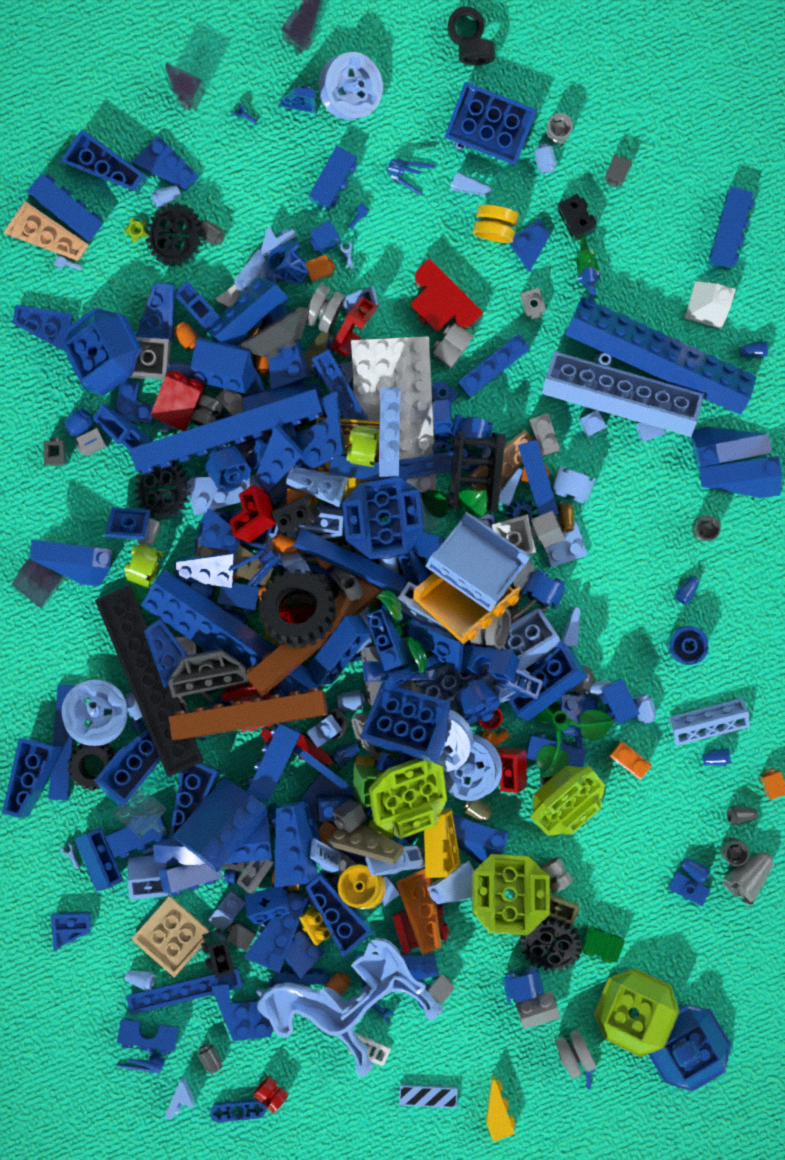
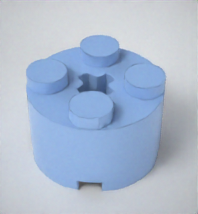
M560 466L552 487L555 489L554 493L566 497L567 494L572 495L573 500L581 503L589 500L596 478L591 477V480H588L589 476L568 468L564 472V468Z

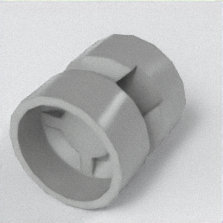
M558 113L549 119L546 137L551 143L561 145L569 139L573 128L571 118L563 113Z
M560 857L553 858L540 867L550 875V889L553 893L566 888L574 881L568 870H564L565 865Z

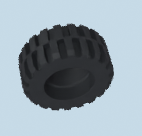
M295 569V573H290L289 570L284 571L283 576L276 575L273 577L274 582H268L265 586L266 591H262L260 595L259 610L262 623L269 636L273 640L277 639L278 643L283 646L288 644L289 648H295V645H300V648H306L308 643H311L313 646L317 644V639L323 640L326 637V631H331L333 627L332 622L335 621L336 607L332 591H330L329 585L323 582L319 575L313 576L311 571L306 570L305 573H302L301 569ZM296 594L307 595L316 603L314 615L306 622L300 624L288 623L279 614V608L283 601Z

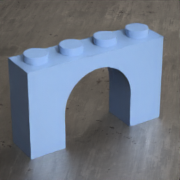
M381 387L379 477H399L400 388Z

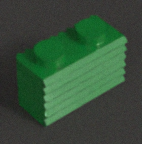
M587 925L581 940L583 941L582 950L585 955L594 957L595 954L600 956L602 961L610 964L612 961L618 962L625 943L624 938Z

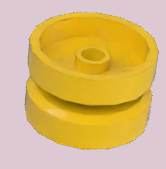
M478 205L476 217L480 221L474 223L472 234L489 241L512 243L515 230L511 227L517 225L519 214L511 209L496 205Z
M358 864L350 866L341 874L338 882V892L342 901L347 905L364 910L372 909L383 900L386 892V883L382 875L371 876L368 866Z

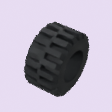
M81 744L75 748V751L70 755L71 758L68 760L69 768H67L68 773H71V780L74 779L76 781L74 784L82 786L84 790L89 789V791L101 789L94 781L97 776H91L85 771L83 761L87 755L94 754L102 759L105 768L115 756V750L110 748L109 744L100 746Z

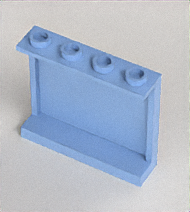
M466 512L439 549L431 555L425 567L491 612L525 567L531 556Z

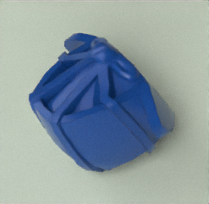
M297 241L280 244L271 251L266 263V278L274 283L277 278L283 282L301 284L309 271L303 259L296 251L300 247Z

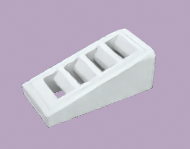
M354 1032L363 1044H368V1059L373 1063L384 1066L391 1048ZM347 1046L348 1052H349L350 1054H352L351 1050H350L349 1047ZM374 1046L375 1049H374L372 1055H369L370 1052H371L372 1047ZM382 1049L381 1055L379 1059H377L376 1056L379 1050Z

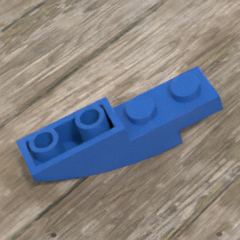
M188 281L175 291L177 299L207 332L211 329V325L221 318Z

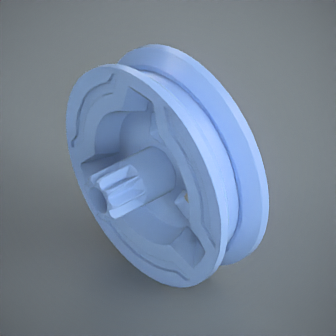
M348 52L331 58L324 65L319 76L318 88L320 98L331 114L340 119L353 120L365 117L377 108L382 97L383 83L377 66L370 58L361 53ZM349 69H353L354 77H348ZM359 91L364 93L363 98L357 95Z
M89 680L82 682L72 688L63 701L62 718L65 728L73 739L85 745L100 746L113 741L121 734L127 722L128 713L123 694L117 687L106 681ZM90 698L91 700L86 706L84 700ZM104 710H112V715L104 716ZM86 719L92 723L88 728L84 726Z
M453 710L449 711L444 746L438 759V763L443 766V772L452 771L462 766L467 760L473 745V732L469 723ZM450 745L453 751L449 752L445 747Z
M473 735V745L465 763L455 770L444 772L445 787L449 793L461 800H478L493 792L500 783L502 762L496 748L488 740L481 736ZM450 745L445 747L449 752L453 751ZM467 776L471 777L470 784L465 782Z

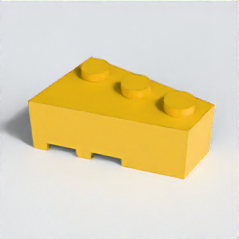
M452 809L442 810L438 816L439 819L436 826L424 830L426 878L448 877L461 865Z

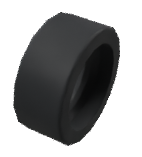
M468 6L456 9L449 17L448 35L457 45L468 39H480L484 30L482 15L475 8ZM470 16L475 19L477 30L474 35L465 38L456 33L454 25L459 17Z
M468 39L459 43V61L461 63L485 65L495 60V44L493 41L487 39Z

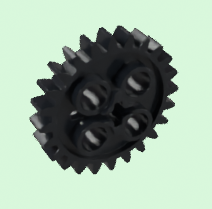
M168 203L167 207L161 206L162 212L155 211L156 218L150 217L153 223L147 224L150 227V231H145V233L150 235V237L145 241L151 243L147 249L153 250L151 256H155L156 261L162 262L164 265L169 264L172 267H175V265L182 266V263L189 264L188 258L195 259L194 252L200 253L197 247L203 246L200 243V239H205V237L200 235V233L205 229L199 227L203 221L197 220L199 214L193 213L194 209L188 208V206L175 203L173 205ZM186 222V228L183 230V224ZM161 232L171 233V234H177V233H179V234H183V235H188V234H189L190 237H189V238L179 237V236H173V237H171V236H167V235H160V233H161ZM167 240V246L164 248V242ZM184 241V247L181 249V244Z
M177 461L172 462V466L162 469L161 466L153 468L154 471L151 473H142V475L136 476L140 480L134 483V485L138 486L134 493H139L136 500H141L139 508L150 510V518L155 517V520L175 518V515H181L180 509H186L184 503L190 502L186 498L187 495H192L191 492L187 491L188 488L192 487V485L187 484L190 477L184 476L187 470H181L183 465L177 464ZM177 487L173 490L149 491L150 488Z
M548 916L547 920H543L530 934L521 935V953L526 954L525 960L531 959V965L537 963V969L543 966L544 971L551 968L552 972H554L555 968H558L561 972L563 966L569 969L570 964L575 965V961L579 960L583 945L581 934H577V928L572 929V923L566 925V919L559 922L557 916L554 920Z

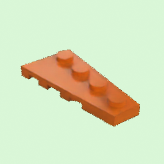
M425 869L396 882L422 955L442 947L436 902L432 900L427 889L433 883V878H426Z

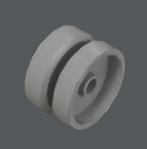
M320 284L308 304L306 324L314 326L320 318L319 330L328 334L341 311L346 295L336 291L329 299L330 287Z
M506 608L500 617L496 616L490 626L486 629L482 628L476 638L470 642L478 646L487 645L501 650L507 641L511 626L509 609Z
M579 1029L569 1034L573 1044L571 1046L564 1036L554 1040L559 1051V1057L565 1069L567 1068L572 1080L582 1075L578 1064L580 1062L587 1072L597 1068Z

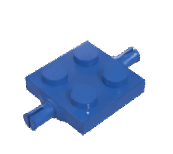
M574 692V695H563L559 698V711L566 712L569 719H573L581 724L580 715L583 712L598 710V699L595 697H586ZM570 724V727L565 731H561V734L575 737V749H583L582 727L579 728Z

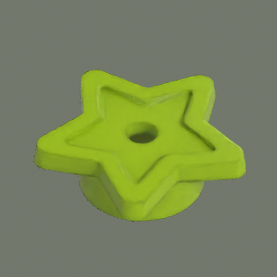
M130 218V224L124 230V233L131 235L134 243L140 237H148V234L145 233L146 221L138 222Z

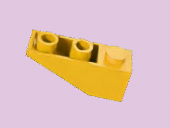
M491 1075L486 1111V1123L493 1142L514 1135V1127H516L513 1115L509 1116L507 1109H510L507 1098H502L500 1092L503 1091L500 1079L496 1080L495 1075Z

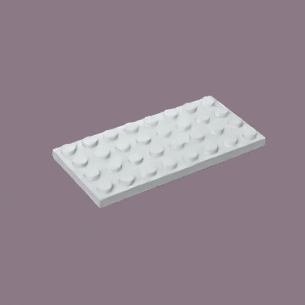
M429 336L351 340L354 394L368 419L380 421L381 387L400 388L399 460L434 454L432 451L434 434ZM436 474L409 478L406 481L419 489L420 492L436 490Z

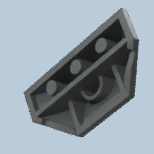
M298 307L236 346L250 349V353L262 357H269L270 359L280 355L281 350L292 348L296 345V341L301 339L308 316L307 308Z
M220 649L182 657L170 676L168 684L174 698L247 684L249 681L246 678L245 665Z

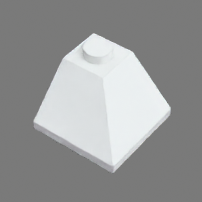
M695 281L684 319L722 329L736 289L716 283Z
M528 515L492 525L493 531L509 540V542L529 556L536 553Z

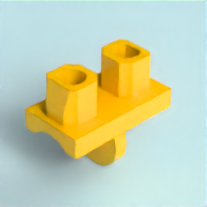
M311 905L304 914L299 916L302 930L307 931L314 945H319L323 940H327L331 936L328 927L315 906Z

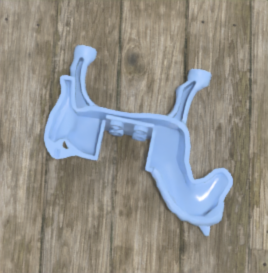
M383 938L372 940L368 944L364 956L357 959L351 965L367 983L360 991L361 994L358 997L354 995L346 1002L335 990L329 987L314 990L310 987L291 982L277 983L267 990L257 989V993L260 996L257 1003L258 1011L270 1020L275 1033L281 1037H289L291 1035L295 1013L310 1019L319 1029L327 1034L339 1037L354 1055L356 1073L360 1078L364 1077L373 1068L374 1064L368 1059V1047L358 1039L353 1028L376 1001L386 994L400 991L411 995L424 1007L425 1016L429 1021L434 1020L443 1011L441 1004L436 1002L432 994L425 990L426 984L412 977L397 947Z

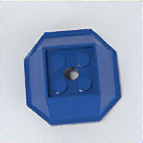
M93 308L68 327L67 337L64 342L67 349V357L83 389L98 395H106L133 375L137 358L142 350L125 315L99 308Z
M400 477L361 483L342 502L346 541L369 559L409 553L424 530L420 491ZM390 516L387 522H381L383 517Z
M685 1004L679 1007V1015L665 1048L648 1055L665 1083L693 1092L726 1072L731 1043L711 1009ZM683 1038H686L687 1041H695L702 1055L699 1059L700 1063L689 1069L680 1067L672 1053V1050L676 1047L675 1043Z

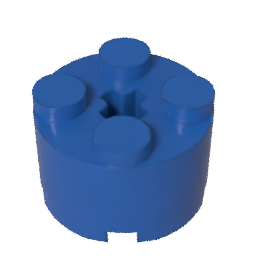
M456 415L452 436L455 435V430L465 432L464 437L489 439L494 422L470 416L465 418L462 415ZM471 445L472 447L486 448V446H473V445Z
M236 446L224 448L220 451L214 450L209 454L210 459L207 461L206 471L215 486L221 489V491H233L241 486L240 483L244 479L245 481L249 479L251 468Z
M541 570L532 572L521 594L525 595L527 593V598L531 601L536 599L537 604L547 607V604L552 605L551 609L556 610L566 590L564 587L565 582L557 578L552 580L547 577L548 574Z
M681 626L673 630L668 637L666 645L669 655L675 661L685 665L701 662L706 657L709 649L705 633L699 628L692 626ZM685 642H691L689 644L691 646L690 649H685Z
M484 679L474 680L468 683V688L464 690L462 687L456 693L454 701L469 724L481 720H490L493 717L492 713L500 705L496 694Z
M534 966L523 968V972L517 974L516 971L504 973L505 977L502 978L508 1003L511 1002L512 998L519 1002L536 998L538 992L541 995L545 994L540 971L535 970Z

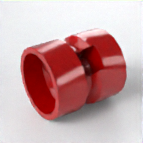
M499 708L492 713L493 717L490 720L478 721L479 724L487 730L498 728L503 720V715Z
M268 1076L256 1088L253 1096L259 1102H265V1107L271 1113H275L286 1101L289 1093L282 1087L278 1088L277 1082Z

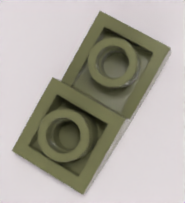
M322 331L304 353L308 368L312 372H314L311 365L313 363L312 358L326 351L329 337L332 339L331 346L336 338L330 332L327 334Z

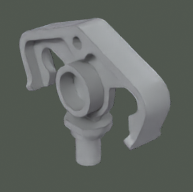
M357 713L351 719L357 741L378 762L382 752L375 745L369 744L360 737L368 716Z

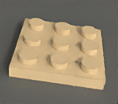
M170 895L131 940L175 977L201 948V943H203L202 935L211 931Z

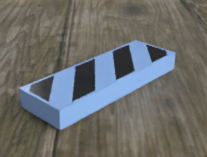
M400 1084L399 1105L457 1108V1087Z

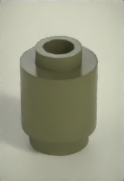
M480 799L466 801L463 806L466 808L465 813L479 822L486 823L493 812L490 806Z

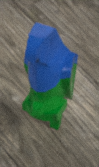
M586 237L580 239V251L577 253L578 281L585 287L587 299H597L595 283L600 279V270L595 257L596 251L588 250Z

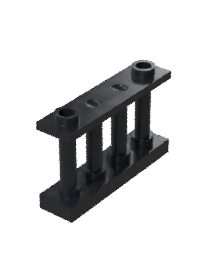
M455 430V435L452 436V446L454 448L450 491L446 496L448 507L453 510L458 509V503H460V484H476L487 487L486 510L498 512L505 434L492 432V437L489 439L464 437L465 432ZM463 445L489 446L490 456L488 458L463 457ZM462 464L487 466L489 468L488 475L486 477L461 476Z

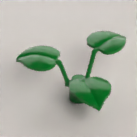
M473 489L461 491L458 507L462 506L461 510L464 514L468 512L477 519L482 518L487 508V491ZM436 490L422 492L424 505L433 516L442 518L447 515V510H452L448 507L446 496Z
M385 590L376 596L385 604L393 616V625L403 619L401 603L392 591ZM414 618L409 619L400 626L394 625L400 636L402 635L401 629L407 626ZM412 637L402 638L403 642L407 641L420 674L423 673L428 663L424 648L418 640L414 641Z
M559 699L535 717L544 723L551 721L553 718L557 728V747L547 745L542 747L537 753L536 762L541 776L553 777L569 763L568 753L565 750H560L561 731L567 730L570 724H573L576 727H582L581 734L584 738L596 741L607 734L614 724L613 718L602 711L587 710L580 715L581 724L573 719H569L566 712L559 711Z

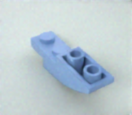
M418 845L403 847L404 853L395 864L365 857L371 876L396 874L402 870L425 868V848H419Z

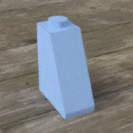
M470 862L461 863L448 877H440L427 887L430 897L436 904L472 899V872L474 869Z

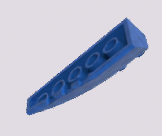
M146 730L121 748L94 780L103 792L122 808L161 761L149 731Z
M268 814L225 864L272 859ZM173 837L153 843L155 862L191 865L205 864Z

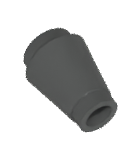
M732 806V808L727 809V820L734 825L757 819L755 808Z

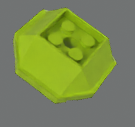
M416 758L388 768L385 772L378 774L375 782L369 788L375 824L400 839L436 826L439 819L438 816L447 801L443 766L438 762L435 764Z
M589 765L586 768L565 766L534 793L533 814L530 817L546 835L573 834L601 810V798L604 794L605 784Z
M491 854L472 872V912L489 933L528 935L550 915V875L542 870L529 856ZM505 891L511 893V900L505 897Z
M637 968L608 978L594 1012L605 1040L639 1057L665 1048L680 1012L672 986ZM634 1007L639 1010L638 1018H634L632 1015Z

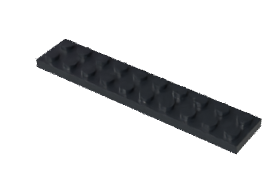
M128 585L96 599L95 602L167 777L203 763L204 760L195 738L172 740L169 716H174V712L183 711L178 697H172L169 685L165 688L163 687L144 630L148 628V624L132 586Z

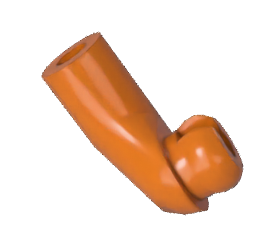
M506 729L498 734L484 731L481 735L493 746H498L511 737Z

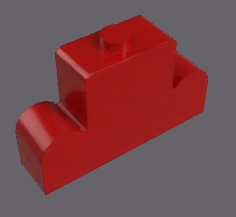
M430 258L416 271L415 284L425 290L411 303V309L418 315L417 319L422 325L425 326L427 324L435 333H438L452 318H455L456 324L464 329H469L483 315V312Z

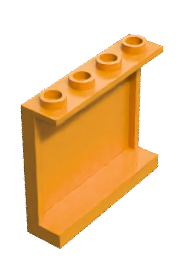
M433 573L414 589L413 599L461 643L465 644L468 640L472 641L475 639L482 628L486 629L489 627L496 616L500 617L509 605L513 606L519 600L520 587L518 586L516 589L509 587L492 611L489 612L440 576Z

